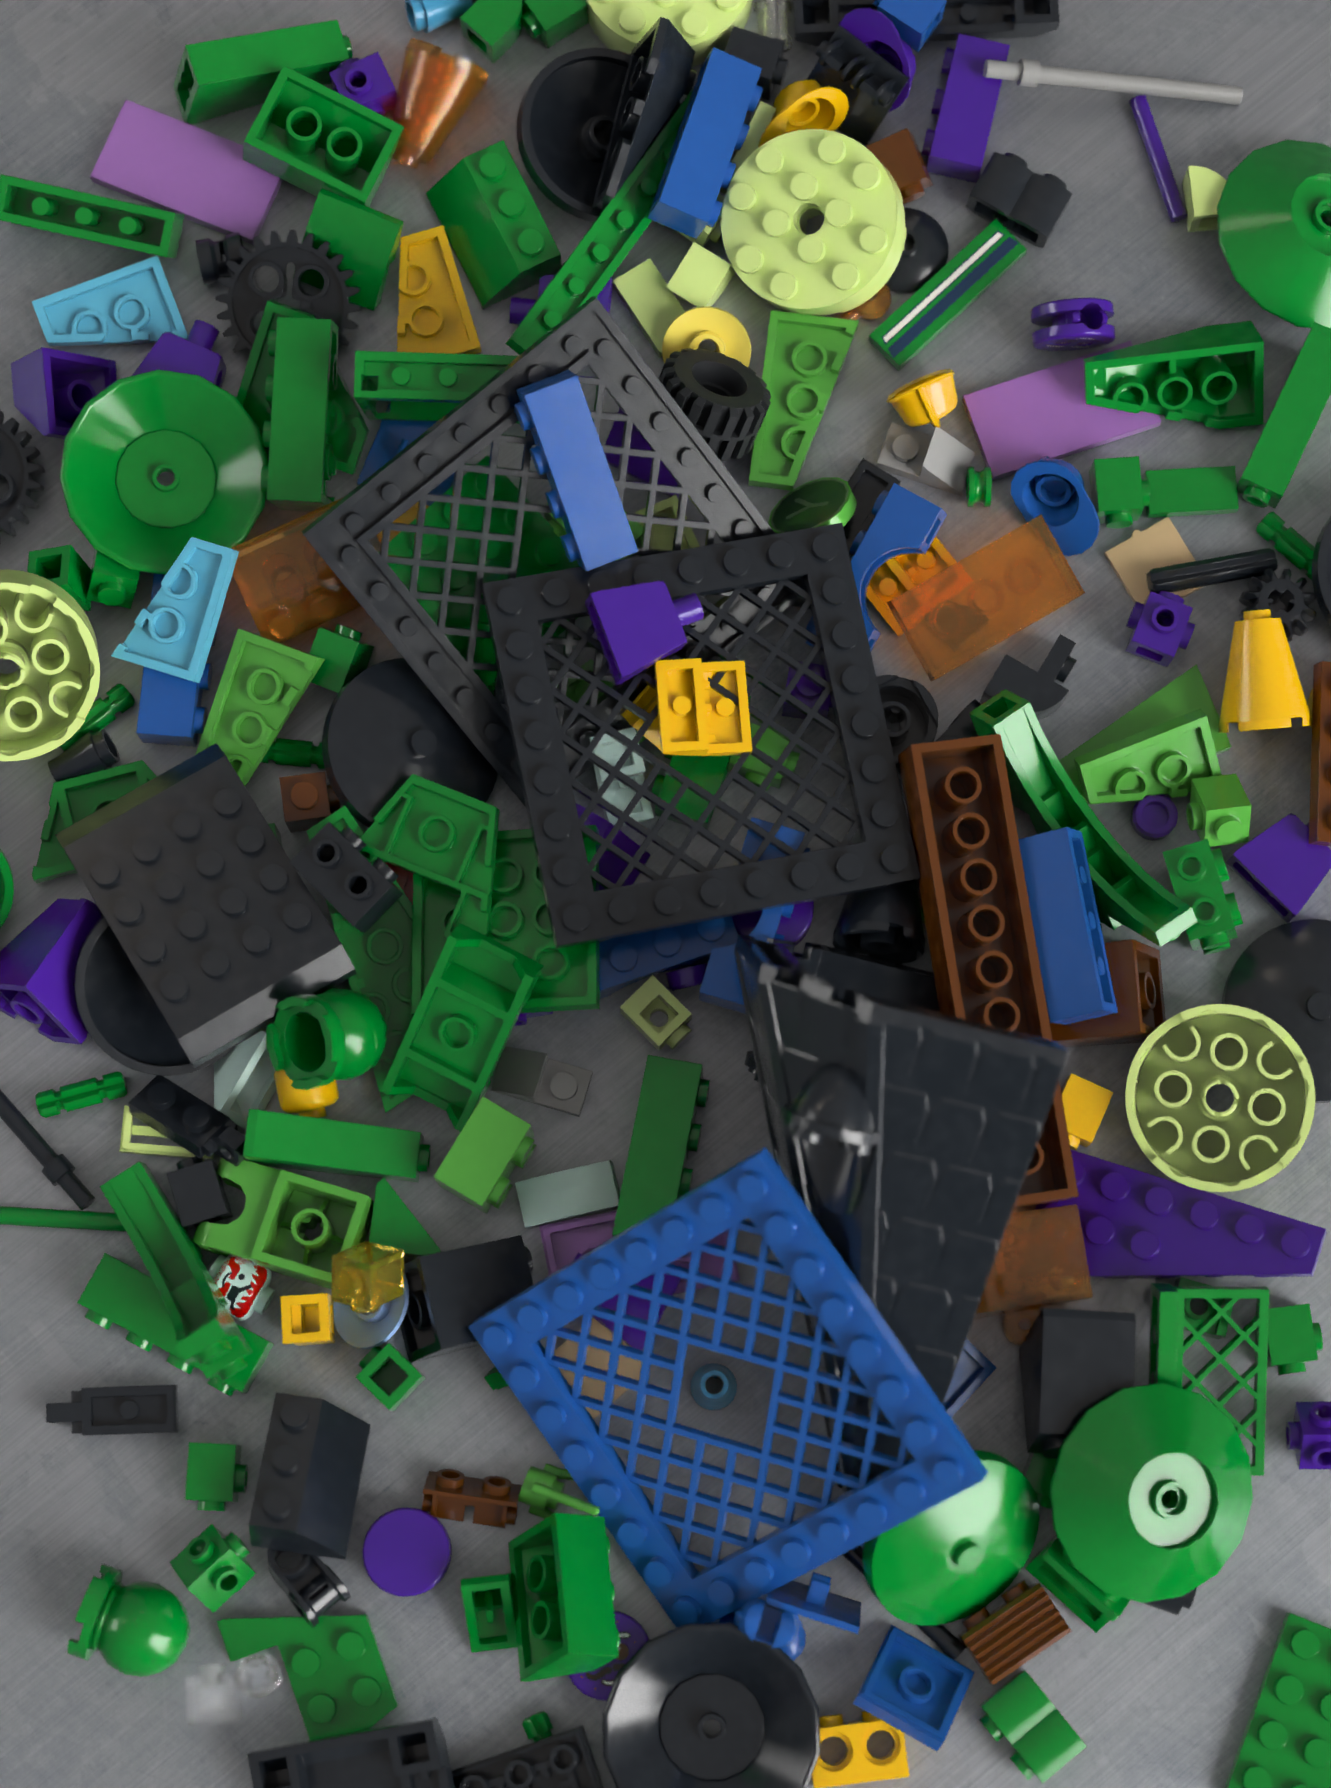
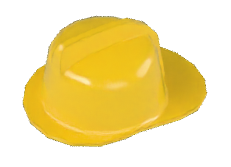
M813 79L799 80L787 85L774 100L773 107L776 108V111L760 138L758 148L771 139L792 131L804 129L837 130L846 118L849 109L847 96L840 89L822 87Z
M944 369L919 377L892 392L886 401L892 404L903 422L908 426L916 427L930 423L934 428H940V418L954 410L958 403L953 378L954 371L952 369Z

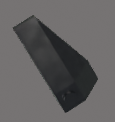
M660 17L632 49L592 210L601 212L616 196L682 96H687L694 85L696 70L691 69L695 51L671 21L666 18Z

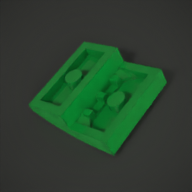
M322 188L315 201L303 241L309 233L314 234V248L318 249L326 241L331 243L327 254L330 259L343 254L345 257L338 266L340 271H355V274L346 281L347 287H360L361 289L359 293L350 296V302L374 311L381 302L388 268L396 258L404 221ZM309 269L302 275V282L321 290L323 289L324 278L317 270Z

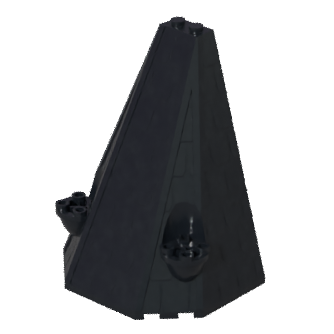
M738 934L734 955L753 1051H747L744 1063L749 1067L748 1071L755 1074L754 1080L759 1082L773 1158L943 1405L1063 1072L1068 1050L1055 1041L940 1013L933 972L811 942H806L803 953L793 952L795 942L790 940L767 938V941H762L749 935ZM800 1292L801 1301L808 1303ZM804 1313L807 1334L815 1337L818 1317ZM825 1329L823 1340L835 1343ZM821 1351L818 1371L843 1377L846 1358ZM853 1369L851 1380L862 1383ZM817 1382L821 1403L837 1408L841 1388ZM849 1391L846 1411L870 1418L873 1398ZM880 1410L879 1421L890 1423L882 1410ZM823 1415L827 1437L832 1438L835 1419ZM844 1422L841 1441L865 1448L868 1428ZM877 1431L873 1451L898 1458L901 1438ZM909 1450L906 1460L913 1457ZM839 1452L836 1471L860 1478L863 1459ZM871 1462L868 1481L891 1469V1467ZM836 1483L838 1488H841L844 1493L854 1489L852 1487Z

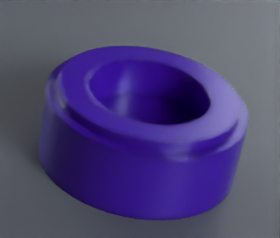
M1163 794L1148 795L1143 800H1138L1134 805L1130 816L1131 825L1140 837L1151 841L1161 840L1167 837L1175 828L1178 821V811L1174 802L1169 797Z
M708 963L666 973L669 989L675 991L701 985Z

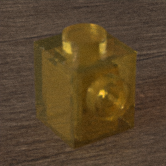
M364 1241L332 1255V1301L350 1305L351 1310L355 1312L371 1313L377 1311L379 1306L404 1294V1250Z

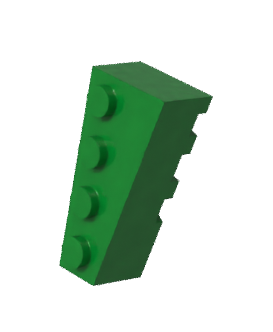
M277 317L276 329H270L268 336V353L270 357L275 358L274 375H267L265 386L266 401L272 402L271 420H265L263 426V445L265 448H269L268 466L263 465L261 469V492L267 493V500L281 510L326 512L335 505V497L327 496V481H330L332 476L336 475V456H334L332 444H327L328 435L333 436L335 429H337L336 403L334 399H328L329 390H336L338 326L331 319Z

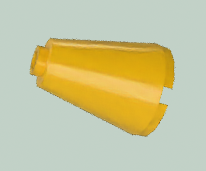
M1271 609L1244 611V620L1234 622L1219 719V733H1229V723H1238L1240 732L1292 728V718H1302L1303 727L1312 726L1311 714L1281 618H1271Z

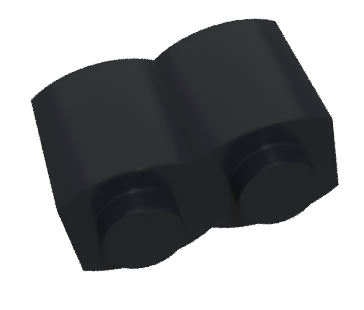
M994 152L970 193L966 207L990 223L997 219L1013 235L1034 246L1044 248L1068 206L1072 193L1066 189V184L1060 178L1052 174H1044L1042 176L1033 173L1027 168L1028 164L1021 157L1013 153H1005L1003 155Z

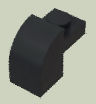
M1060 634L1038 672L1006 654L984 690L979 703H985L1006 689L1029 701L1038 720L1050 716L1062 705L1069 692L1068 689L1056 683L1055 680L1064 684L1077 660L1070 655L1076 643Z

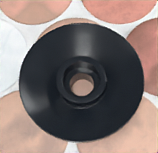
M904 207L905 227L907 228L906 239L912 241L914 246L910 250H903L895 271L882 288L896 293H913L918 291L947 264L949 247L944 230L933 217L918 209Z

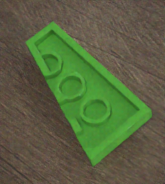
M775 310L770 311L762 379L767 385L766 389L770 391L771 403L753 444L748 486L793 491L857 331L859 321Z
M238 628L196 754L217 743L244 786H246L325 659Z
M1196 664L1060 759L1059 762L1087 804H1090L1083 795L1074 758L1198 709H1201L1207 715L1216 754L1229 751L1232 746L1227 734L1219 733L1220 718Z

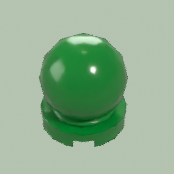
M332 988L318 996L301 994L291 996L276 1005L279 1011L276 1014L275 1023L268 1024L266 1029L267 1050L276 1071L284 1070L289 1079L294 1081L291 1084L293 1088L310 1090L327 1085L334 1080H352L376 1066L385 1048L387 1024L378 1007L364 993Z
M103 1563L100 1568L101 1578L95 1576L92 1578L75 1618L76 1622L84 1624L79 1640L73 1638L69 1640L67 1653L88 1661L94 1652L99 1651L108 1665L130 1676L148 1677L164 1671L178 1660L187 1646L190 1624L186 1608L176 1594L160 1584L137 1581L124 1585L122 1583L123 1571Z

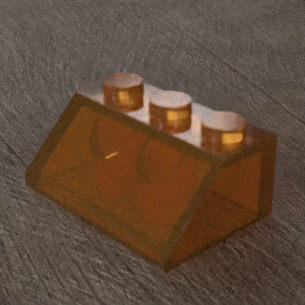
M342 498L231 548L239 551L232 575L261 636L282 643L361 607L359 602L301 532Z

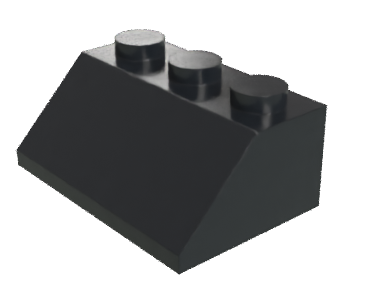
M276 1392L249 1520L251 1546L346 1560L371 1429L370 1424L324 1399Z

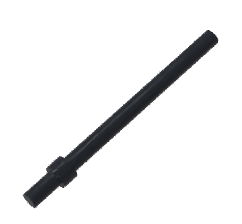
M0 1089V1118L44 1167L42 1173L52 1185H60L81 1210L86 1209L96 1198L73 1173L75 1167L64 1154L57 1155Z

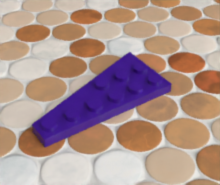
M1071 1150L1079 1196L1064 1201L1036 1205L1012 1276L1014 1279H1075V1277H1105L1106 1279L1179 1278V1276H1205V1278L1223 1276L1313 1277L1327 1230Z

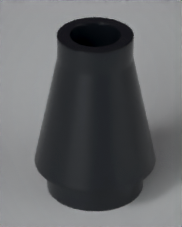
M104 729L96 733L90 730L59 756L48 761V767L55 781L59 782L112 768L113 764L120 761V757L114 742Z

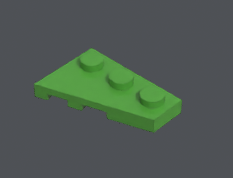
M1201 709L1074 758L1083 795L1090 804L1143 800L1148 795L1169 794L1171 798L1188 796V792H1191V779L1222 775L1208 718Z

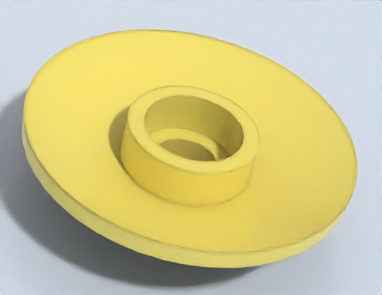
M704 306L687 310L670 324L665 333L662 345L664 364L673 352H681L682 349L687 348L697 350V348H700V342L711 340L716 345V349L713 352L725 354L749 367L751 359L749 335L743 324L734 315L723 309Z

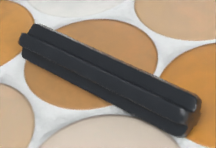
M1271 548L1153 568L1147 573L1146 581L1150 592L1152 591L1157 594L1159 591L1174 592L1263 576L1266 569L1277 570L1278 562L1275 551Z

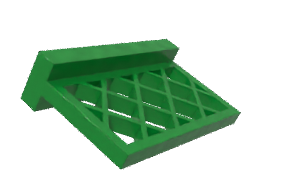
M1151 1283L1148 1384L1166 1383L1190 1391L1197 1386L1215 1407L1231 1419L1238 1435L1243 1433L1252 1443L1251 1476H1264L1269 1289L1267 1287L1172 1286L1170 1283ZM1185 1298H1204L1215 1309L1196 1329L1184 1318ZM1212 1298L1227 1299L1219 1306ZM1239 1299H1256V1316L1243 1329L1225 1313ZM1222 1316L1238 1334L1217 1352L1202 1335ZM1184 1326L1191 1332L1185 1340ZM1256 1329L1254 1343L1249 1335ZM1198 1339L1214 1357L1193 1376L1183 1366V1353ZM1245 1340L1255 1350V1363L1240 1376L1224 1359ZM1221 1363L1237 1380L1216 1399L1200 1382ZM1184 1373L1190 1380L1182 1387ZM1253 1376L1254 1390L1247 1383ZM1244 1387L1254 1397L1253 1410L1238 1422L1223 1405ZM1252 1423H1253V1437H1252V1435L1246 1430V1428H1247L1248 1426H1250Z

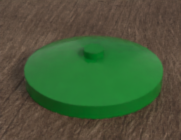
M973 1450L988 1471L982 1482L864 1543L863 1570L866 1582L873 1595L889 1613L904 1622L922 1626L955 1622L987 1606L1014 1581L1031 1554L1038 1533L1040 1516L1038 1499L1034 1488L1029 1480L1009 1460L992 1452Z

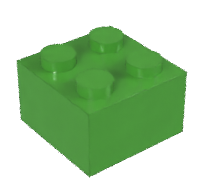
M482 1096L434 1175V1179L440 1187L485 1214L488 1213L492 1205L499 1209L512 1189L513 1185L510 1184L511 1180L508 1178L514 1168L518 1166L523 1169L537 1147L534 1144L535 1140L532 1139L534 1132L531 1124Z

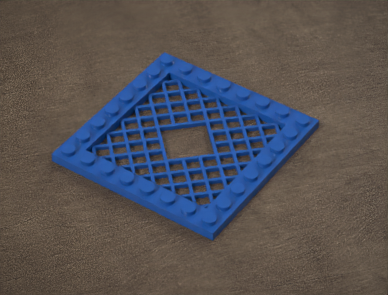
M766 1147L477 1318L468 1327L590 1504L599 1507L600 1513L598 1515L605 1518V1526L676 1628L686 1623H712L741 1608L750 1600L762 1597L982 1482L988 1473ZM729 1229L726 1247L707 1242ZM738 1230L762 1236L759 1256L735 1250ZM770 1249L779 1262L768 1259ZM692 1251L689 1269L671 1264ZM701 1251L725 1258L722 1278L698 1271ZM734 1261L757 1267L754 1287L731 1281ZM766 1270L790 1276L787 1297L763 1290ZM655 1273L653 1290L634 1285ZM664 1273L688 1279L685 1299L662 1293ZM697 1282L720 1289L717 1309L694 1302ZM797 1289H799L808 1303L796 1300ZM729 1292L752 1298L749 1318L726 1312ZM619 1294L616 1311L598 1306ZM628 1294L651 1301L648 1320L625 1314ZM761 1301L785 1307L782 1328L758 1321ZM660 1304L683 1310L680 1330L657 1323ZM794 1310L818 1317L815 1337L791 1331ZM692 1313L715 1319L712 1339L689 1333ZM583 1315L581 1332L562 1327ZM592 1315L615 1322L612 1341L590 1335ZM724 1322L747 1329L744 1349L721 1342ZM624 1325L646 1331L644 1351L621 1344ZM825 1329L835 1343L823 1340ZM756 1332L780 1338L777 1358L753 1351ZM655 1334L678 1340L676 1360L653 1354ZM547 1336L546 1350L539 1341ZM557 1336L579 1343L576 1362L554 1355ZM789 1341L813 1348L810 1368L786 1361ZM687 1343L775 1369L762 1449L675 1423ZM588 1346L610 1352L608 1371L585 1365ZM821 1351L846 1358L843 1377L818 1371ZM619 1355L642 1361L639 1380L617 1374ZM651 1364L674 1371L671 1390L648 1383ZM558 1368L575 1373L573 1389ZM853 1369L862 1383L851 1380ZM784 1372L808 1379L805 1398L781 1392ZM584 1376L606 1382L603 1401L581 1394ZM816 1381L841 1388L837 1408L813 1401ZM615 1385L638 1391L635 1410L612 1404ZM849 1391L873 1398L870 1418L846 1411ZM647 1394L669 1401L666 1420L644 1413ZM779 1402L803 1409L800 1428L776 1422ZM585 1407L602 1412L600 1428ZM880 1410H882L890 1423L879 1421ZM811 1412L835 1419L832 1438L808 1431ZM611 1415L633 1421L631 1440L608 1433ZM844 1422L868 1428L865 1448L841 1441ZM642 1424L665 1431L662 1450L639 1443ZM877 1431L901 1438L898 1458L873 1451ZM774 1432L798 1439L795 1458L771 1452ZM673 1434L696 1440L694 1459L671 1453ZM806 1442L830 1449L827 1468L803 1461ZM705 1443L728 1450L725 1469L702 1462ZM612 1446L629 1451L627 1467ZM909 1450L913 1457L906 1460ZM839 1452L863 1459L860 1478L836 1471ZM737 1453L760 1459L758 1478L734 1472ZM638 1454L660 1460L658 1479L635 1472ZM769 1462L793 1469L790 1488L766 1481ZM871 1462L891 1467V1469L868 1481ZM669 1463L692 1470L689 1489L666 1482ZM801 1472L825 1479L822 1498L798 1491ZM701 1473L724 1480L721 1498L698 1492ZM732 1482L756 1489L753 1508L730 1501ZM834 1482L854 1488L831 1500ZM639 1485L656 1490L654 1505H652ZM764 1492L788 1499L785 1518L761 1511ZM665 1493L687 1499L685 1518L662 1511ZM696 1502L719 1509L716 1528L693 1521ZM796 1502L816 1508L793 1521ZM728 1512L751 1519L748 1538L725 1531ZM759 1522L779 1528L757 1540ZM666 1524L683 1529L681 1544H679ZM691 1532L714 1538L712 1557L689 1550ZM723 1542L743 1547L720 1559ZM693 1563L705 1566V1568L698 1571Z

